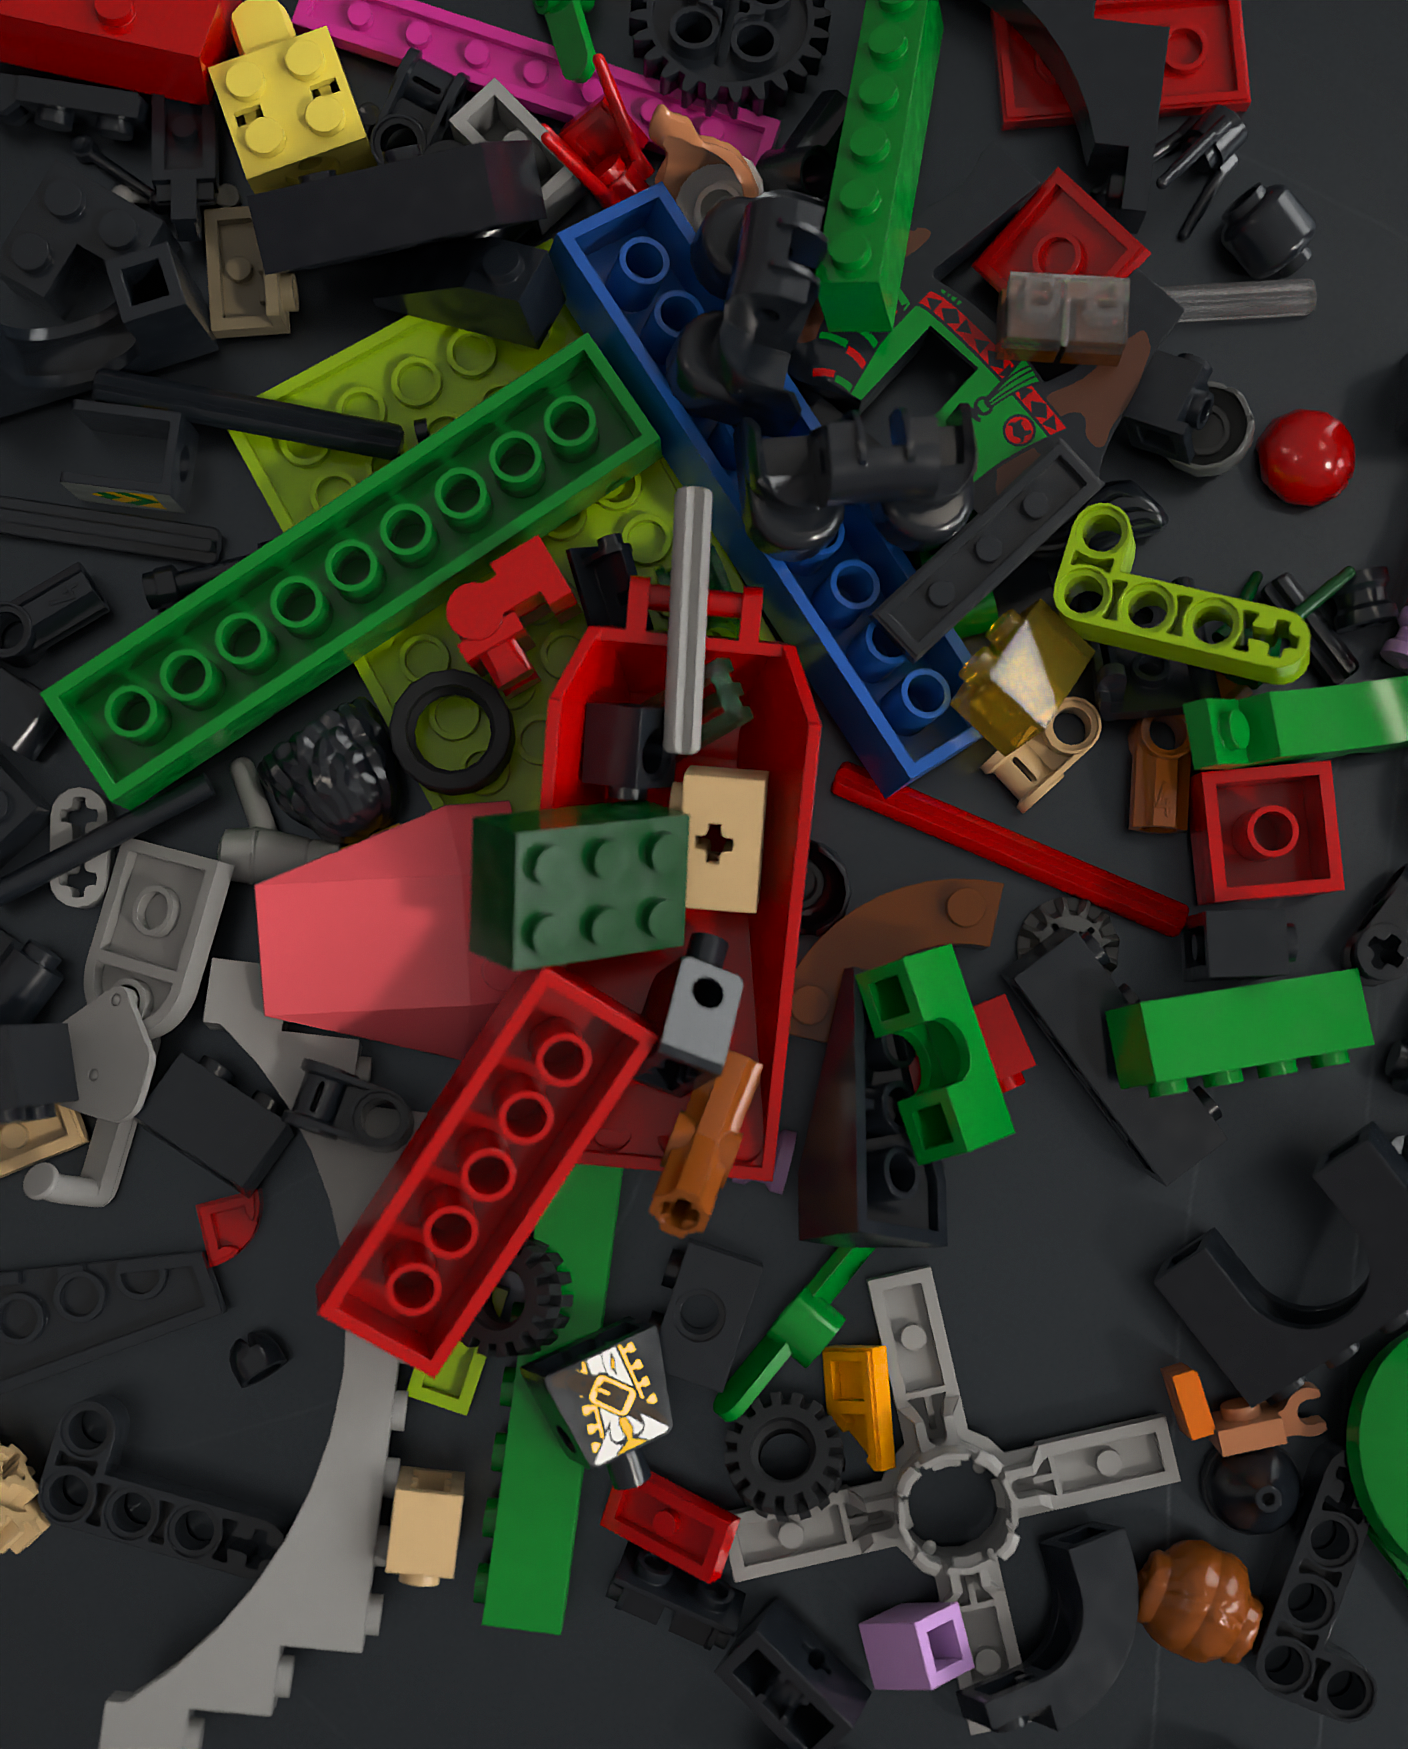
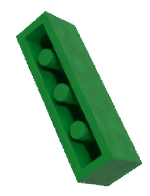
M1358 968L1141 1002L1105 1011L1120 1090L1146 1085L1149 1098L1189 1091L1187 1078L1202 1076L1204 1088L1243 1082L1242 1068L1256 1066L1258 1079L1298 1072L1295 1059L1309 1057L1311 1069L1350 1063L1349 1049L1374 1045Z

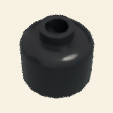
M1258 182L1240 195L1222 214L1221 218L1226 224L1222 230L1221 242L1253 278L1264 279L1278 273L1285 279L1299 270L1313 254L1307 245L1316 232V222L1285 185L1275 184L1266 188L1261 182Z

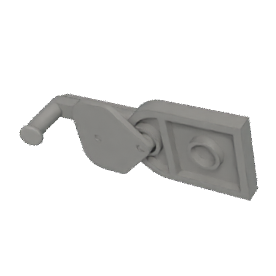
M133 838L121 844L85 965L84 993L87 1005L63 1022L68 1023L79 1100L58 1105L97 1118L80 1177L60 1174L51 1163L42 1162L36 1164L28 1171L23 1181V1190L30 1199H43L59 1204L98 1208L110 1203L116 1195L138 1123L134 1116L140 1111L145 1102L161 1044V1036L173 1030L185 1018L196 999L235 868L234 865Z

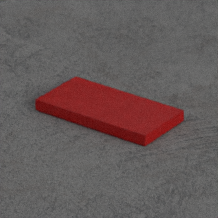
M1096 0L1095 19L1170 27L1159 118L1202 115L1214 104L1224 105L1234 112L1247 111L1251 104L1241 0ZM991 8L1001 131L1076 125L1070 107L1058 83L1038 53L1007 20Z

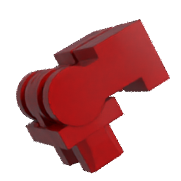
M539 535L490 563L496 573L494 577L484 583L470 582L458 587L451 594L446 606L448 623L462 641L457 647L464 659L481 678L490 674L497 688L503 691L508 700L541 681L525 653L536 646L525 627L551 612L555 614L561 625L583 612Z

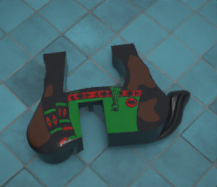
M994 141L980 155L974 170L965 182L944 199L929 205L924 213L910 225L893 332H829L819 298H817L809 312L801 335L790 354L787 373L796 387L816 392L824 398L840 401L839 411L847 413L848 411L856 410L861 414L934 335L940 338L952 349L953 354L960 360L963 359L975 370L971 377L934 415L937 416L938 427L947 426V418L960 403H969L979 460L977 471L973 477V511L966 522L967 524L1060 437L1092 472L1099 477L1100 467L1114 431L1124 420L1123 415L1156 350L1160 349L1185 311L1150 278L1136 268L1124 281L1118 295H1124L1123 349L1118 366L1080 364L1071 371L1048 382H1044L1029 361L995 360L997 325L972 303L940 282L998 235L1040 188L1041 182ZM810 269V271L815 275L816 269ZM1119 480L1107 482L1028 558L1044 561L1062 560L1073 523L1078 514L1086 507L1097 503H1110L1121 508L1129 518L1134 539L1158 535L1165 530L1169 519L1162 507L1133 481ZM1103 531L1090 539L1088 547L1092 550L1100 551L1117 544L1121 536L1112 531Z

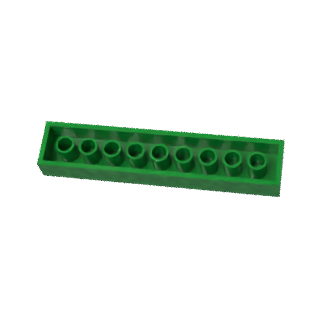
M587 332L41 692L40 695L110 802L131 811L449 600L451 594L458 587L470 582H476L493 571L490 565L493 561L537 535L540 538L544 537L662 458L661 439Z

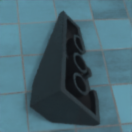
M854 966L846 968L843 971L798 1173L799 1241L843 1248L947 1247L946 1179L942 1162L938 1160L918 1166L897 1103L915 1094L909 1065L912 1064L916 1052L913 1046L898 1034H888L875 1038L855 978L856 974L868 970Z

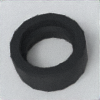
M457 669L430 672L411 683L395 703L389 724L392 751L403 770L429 791L449 796L476 793L496 781L509 764L516 741L513 715L498 690L479 675ZM457 695L469 698L483 708L489 718L491 737L488 749L479 761L466 769L449 771L437 768L424 759L417 747L415 729L418 718L427 705L441 697Z

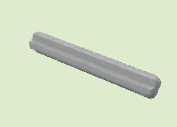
M693 486L678 489L675 494L663 731V748L666 752L673 754L697 753L701 743L713 494L709 489Z

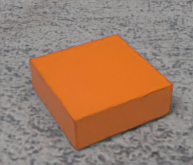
M1182 1362L1160 1368L1179 1430L1192 1441L1214 1434V1422L1198 1372Z

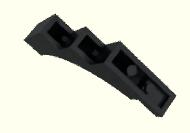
M980 0L1007 20L1034 48L1050 70L1073 115L1080 135L1086 167L1110 170L1105 195V207L1114 208V219L1129 233L1138 234L1148 210L1170 27L1095 19L1096 0Z

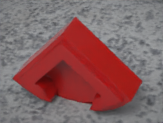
M262 1188L256 1189L249 1199L240 1193L195 1205L210 1268L237 1256L255 1236L263 1214Z

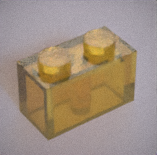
M1041 598L1020 614L1013 608L1009 609L990 627L985 637L991 644L988 648L986 646L981 648L962 667L958 675L965 682L949 703L1004 757H1007L1047 728L1096 652Z

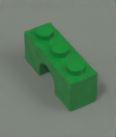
M952 944L911 955L855 975L875 1038L888 1034H898L913 1046L919 1058L921 1066L919 1088L913 1096L897 1102L918 1166L970 1152L1016 1133Z

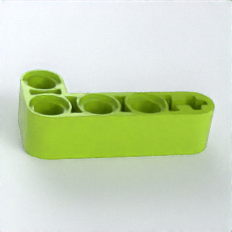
M1097 503L1086 507L1078 514L1070 532L1054 585L1053 595L1062 624L1070 634L1081 639L1268 684L1285 685L1296 681L1304 674L1310 659V633L1307 624L1299 615L1281 608L1130 574L1135 559L1136 545L1132 527L1126 513L1113 504ZM1112 531L1121 536L1118 544L1108 551H1095L1088 547L1090 539L1097 533ZM1085 591H1094L1103 597L1100 605L1088 613H1077L1069 608L1072 599ZM1147 606L1160 607L1167 613L1164 621L1153 628L1136 626L1132 619L1136 612ZM1210 621L1224 622L1232 629L1229 637L1217 644H1207L1200 641L1196 633L1202 625ZM1250 628L1253 630V639L1248 638L1249 651L1243 652L1245 642L1244 629ZM1278 638L1290 640V648L1284 649L1281 658L1269 656L1268 647H1274Z

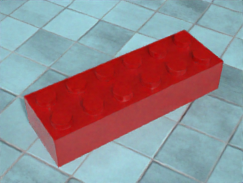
M560 965L521 970L315 1285L317 1314L435 1379L659 1037L647 1019Z

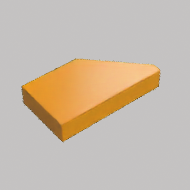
M832 1345L825 1347L822 1351L827 1414L832 1416L842 1432L849 1431L868 1454L866 1462L874 1471L882 1472L896 1468L886 1345Z

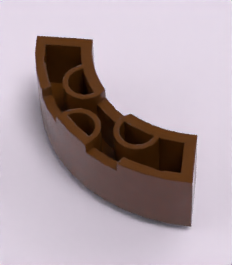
M980 879L926 881L880 895L850 912L817 940L796 967L789 1036L824 1044L828 1043L843 971L846 968L854 966L871 970L911 954L952 944L954 948H969L981 951L989 948L1004 883Z

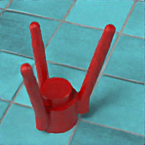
M596 53L592 59L630 159L623 161L618 154L606 158L592 169L546 123H541L548 131L541 135V142L591 191L602 208L606 209L649 188L650 186L645 180L655 172V169L641 150L604 55Z

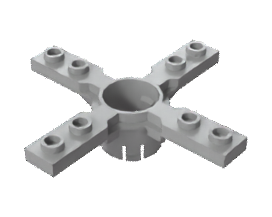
M929 1265L866 1279L881 1345H886L889 1382L904 1444L895 1453L896 1468L886 1470L882 1480L852 1487L847 1484L841 1485L838 1493L832 1491L828 1496L830 1500L828 1506L822 1511L819 1506L810 1510L812 1517L800 1520L799 1514L789 1515V1522H778L776 1516L768 1514L766 1519L756 1514L753 1506L729 1511L741 1518L729 1552V1559L736 1583L897 1546L922 1572L935 1577L939 1602L959 1603L975 1668L957 1677L959 1690L1022 1663L997 1557L998 1555L1002 1559L1007 1560L1016 1550L1020 1536L1015 1533L1019 1518L1180 1482L1181 1479L1166 1416L1162 1413L1035 1441L1033 1446L1003 1452L987 1436L969 1430L932 1270ZM971 1457L974 1462L972 1468L975 1473H982L988 1468L995 1475L990 1480L995 1490L996 1506L998 1509L992 1524L979 1538L962 1546L939 1547L932 1540H921L911 1530L914 1524L909 1514L908 1495L914 1482L922 1475L919 1470L921 1466L925 1469L932 1467L933 1471H937L949 1466H960L961 1460H968ZM966 1719L971 1735L991 1731L987 1727Z

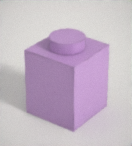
M958 1602L901 1603L858 1624L875 1690H933L975 1668Z

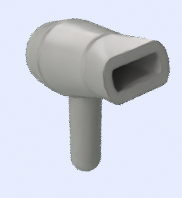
M239 757L233 760L230 765V774L249 828L226 829L219 841L217 861L235 866L231 881L249 885L257 884L328 853L341 850L342 846L340 843L321 839L312 840L309 837L278 831L254 763L246 757Z

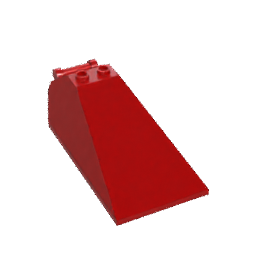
M631 575L626 627L595 625L587 628L548 700L539 810L631 801L607 797L608 786L582 783L587 703H634L665 707L668 631L646 629L648 610L669 612L671 585L651 584V577ZM743 586V592L708 589L707 616L740 619L738 638L706 635L700 749L694 754H676L675 782L684 783V774L690 765L769 771L760 902L756 913L686 908L684 946L558 965L641 1015L656 974L679 957L685 956L692 933H709L728 942L729 948L722 969L743 979V989L728 1050L747 1056L763 1065L758 1086L739 1132L743 1133V1137L728 1178L773 1182L822 725L796 646L783 642L759 640L763 588ZM672 787L648 789L647 801L670 808ZM711 824L706 835L700 836L711 841V851L722 852L726 841L733 840L722 836V824ZM631 1080L576 1164L663 1172L664 1168L660 1166L680 1110L686 1111L692 1092L680 1098Z

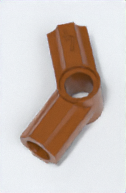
M1215 671L1222 699H1241L1250 697L1253 694V691L1247 685L1235 684L1228 680L1221 672ZM1185 715L1139 718L1130 728L1128 735V746L1132 754L1129 829L1152 834L1185 833L1188 828L1191 748ZM1151 722H1162L1172 729L1176 740L1173 750L1161 749L1153 743L1149 732Z
M728 1050L722 1075L693 1090L686 1111L680 1110L660 1163L664 1171L660 1174L649 1212L658 1220L660 1230L680 1238L689 1233L704 1232L718 1191L724 1188L743 1137V1133L739 1132L758 1086L761 1077L760 1073L763 1068L762 1064L755 1062L747 1056Z

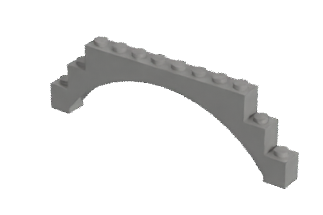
M212 958L203 1023L211 1030L227 1031L259 1065L287 1104L289 1110L293 1107L305 1072L300 1068L304 1058L339 1068L370 1083L372 1057L361 1056L362 1044L360 1040L287 1032L289 1021L264 1016L260 963ZM372 1108L365 1120L368 1135L381 1139L394 1133L400 1121L398 1109ZM412 1111L414 1129L409 1141L428 1113ZM300 1129L312 1151L329 1197L341 1247L407 1144L397 1151L380 1153L340 1139L332 1140ZM346 1330L342 1383L330 1437L312 1488L286 1540L257 1583L226 1619L182 1659L134 1692L115 1690L105 1701L99 1749H201L205 1719L194 1717V1709L271 1716L277 1704V1697L289 1698L295 1656L283 1655L284 1646L362 1653L366 1635L379 1636L384 1594L371 1593L374 1566L386 1567L391 1526L380 1525L383 1498H395L399 1477L400 1458L388 1457L391 1430L404 1431L409 1391L397 1390L400 1363H407Z

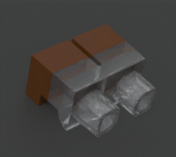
M1010 271L1007 289L1002 288L998 296L995 360L1053 363L1060 349L1059 363L1118 366L1127 345L1130 278Z

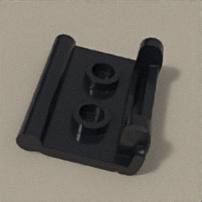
M1178 577L1171 582L1196 589L1194 580L1190 577ZM1094 591L1079 593L1076 595L1078 613L1093 611L1100 605L1103 597ZM1147 606L1135 613L1132 622L1141 628H1153L1164 621L1167 613L1160 607ZM1202 625L1198 629L1196 636L1200 641L1209 644L1205 625ZM1086 640L1094 679L1095 701L1097 708L1100 710L1101 718L1105 721L1185 715L1183 708L1185 703L1206 698L1222 699L1214 670Z

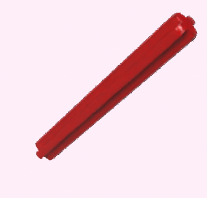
M849 761L843 762L837 770L831 785V791L839 797L1077 898L1089 900L1098 907L1169 937L1178 936L1185 926L1189 907L1184 903L908 786L885 799L867 770Z

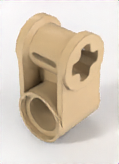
M1074 696L1062 698L1050 706L1024 731L1021 729L980 768L985 774L994 773L1019 800L1017 808L1024 814L1065 776L1063 773L1093 747L1101 733L1102 723L1100 714L1095 706L1086 699ZM1071 713L1082 720L1086 733L1084 740L1080 744H1065L1056 737L1053 730V722L1057 715Z

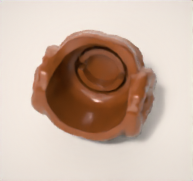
M1204 1540L1180 1541L1173 1544L1165 1552L1157 1549L1150 1553L1147 1562L1143 1565V1569L1137 1573L1139 1587L1137 1622L1143 1625L1150 1637L1161 1647L1178 1654L1184 1659L1196 1663H1207L1218 1659L1228 1664H1238L1241 1662L1242 1657L1252 1649L1264 1610L1259 1597L1250 1592L1248 1569L1242 1561L1234 1554L1219 1550Z

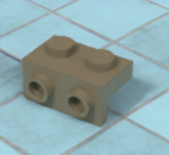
M249 206L204 209L210 326L215 338L290 333L289 312L298 311L299 309L296 277L294 273L287 272L265 275Z

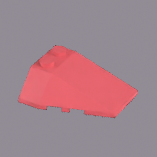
M510 801L443 805L426 812L425 815L394 828L378 832L369 836L368 839L337 852L328 853L254 884L264 1016L463 1060L521 971H512L469 951L472 817L513 813Z

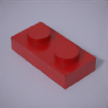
M650 1471L651 1477L646 1482L634 1488L616 1490L612 1486L600 1522L601 1526L708 1584L721 1578L741 1519L740 1517Z

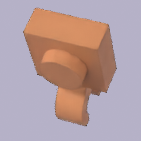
M1306 1381L1298 1391L1285 1400L1277 1402L1272 1406L1263 1401L1254 1408H1251L1244 1397L1227 1400L1220 1405V1411L1211 1412L1215 1430H1213L1214 1434L1208 1436V1440L1225 1457L1286 1444V1437L1289 1436L1313 1437L1320 1435L1327 1430V1425L1319 1415L1299 1418L1297 1413L1298 1407L1303 1401L1321 1397L1320 1390L1313 1383Z

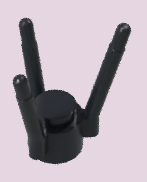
M1212 105L1198 120L1189 117L1174 133L1155 144L1153 163L1182 144V155L1157 179L1156 186L1159 189H1166L1190 166L1201 172H1208L1211 168L1213 169L1212 175L1178 232L1179 237L1183 240L1190 237L1225 178L1239 165L1235 152L1248 139L1246 126L1240 117L1224 105ZM1108 177L1091 188V197L1099 198L1106 193Z

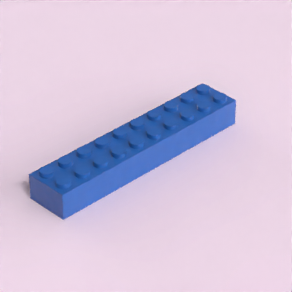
M661 181L556 234L548 254L566 297L564 304L582 332L590 334L659 435L662 455L682 486L702 487L711 490L713 494L711 531L746 585L763 588L762 610L783 642L796 646L805 676L884 798L887 799L983 739L1010 719L1011 715L954 628L945 634L915 664H912L869 618L872 612L916 572L904 551L888 542L876 528L869 504L845 505L844 520L833 540L816 556L798 562L775 560L759 551L747 536L741 517L733 433L736 427L704 418L686 409L672 394L666 379V358L682 327L699 314L713 310L724 311L725 301L711 295L697 280L690 264V245L696 232ZM786 373L784 389L795 393L802 408L799 420L786 437L807 436L812 430L820 427L821 424L788 373Z

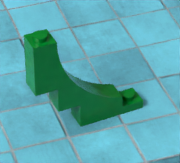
M1408 675L1336 686L1272 691L1241 699L1206 698L1183 704L1194 770L1241 769L1316 762L1353 753H1384L1408 747Z

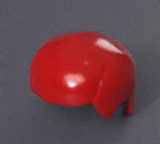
M1296 409L1273 418L1258 438L1256 450L1259 453L1261 480L1285 503L1310 507L1336 498L1348 486L1349 480L1353 478L1356 457L1352 436L1342 421L1325 411Z

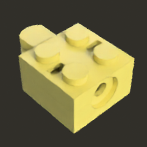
M246 0L241 3L231 16L232 35L240 56L208 67L243 171L253 193L258 194L299 184V176L315 172L335 170L336 175L378 166L371 152L370 141L327 25L297 36L286 9L277 0Z

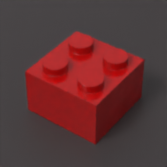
M1331 760L1208 771L1190 777L1188 816L1198 906L1318 895L1345 890Z

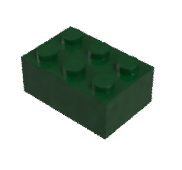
M631 800L472 817L469 951L507 969L518 971L684 946L690 815L647 800Z

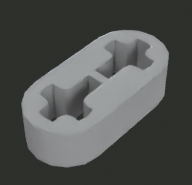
M82 787L68 789L59 795L52 806L50 815V852L81 836L80 827L69 823V814L80 811L81 801H85L87 808L98 813L97 822L86 824V834L115 818L114 808L109 800L96 791ZM115 847L84 864L86 871L97 876L96 885L85 887L84 897H80L79 889L68 886L69 875L79 873L80 866L50 881L51 890L56 898L67 906L81 909L95 908L104 903L115 866Z

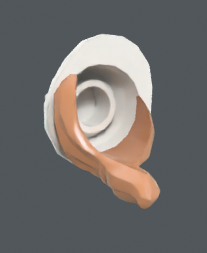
M664 104L656 107L650 121L648 134L650 139L665 151L666 156L655 177V184L661 181L664 183L695 232H697L706 213L720 201L736 196L756 198L764 192L763 180L753 162L742 156L739 150L728 142L720 141L711 136L699 135L687 116L671 112Z

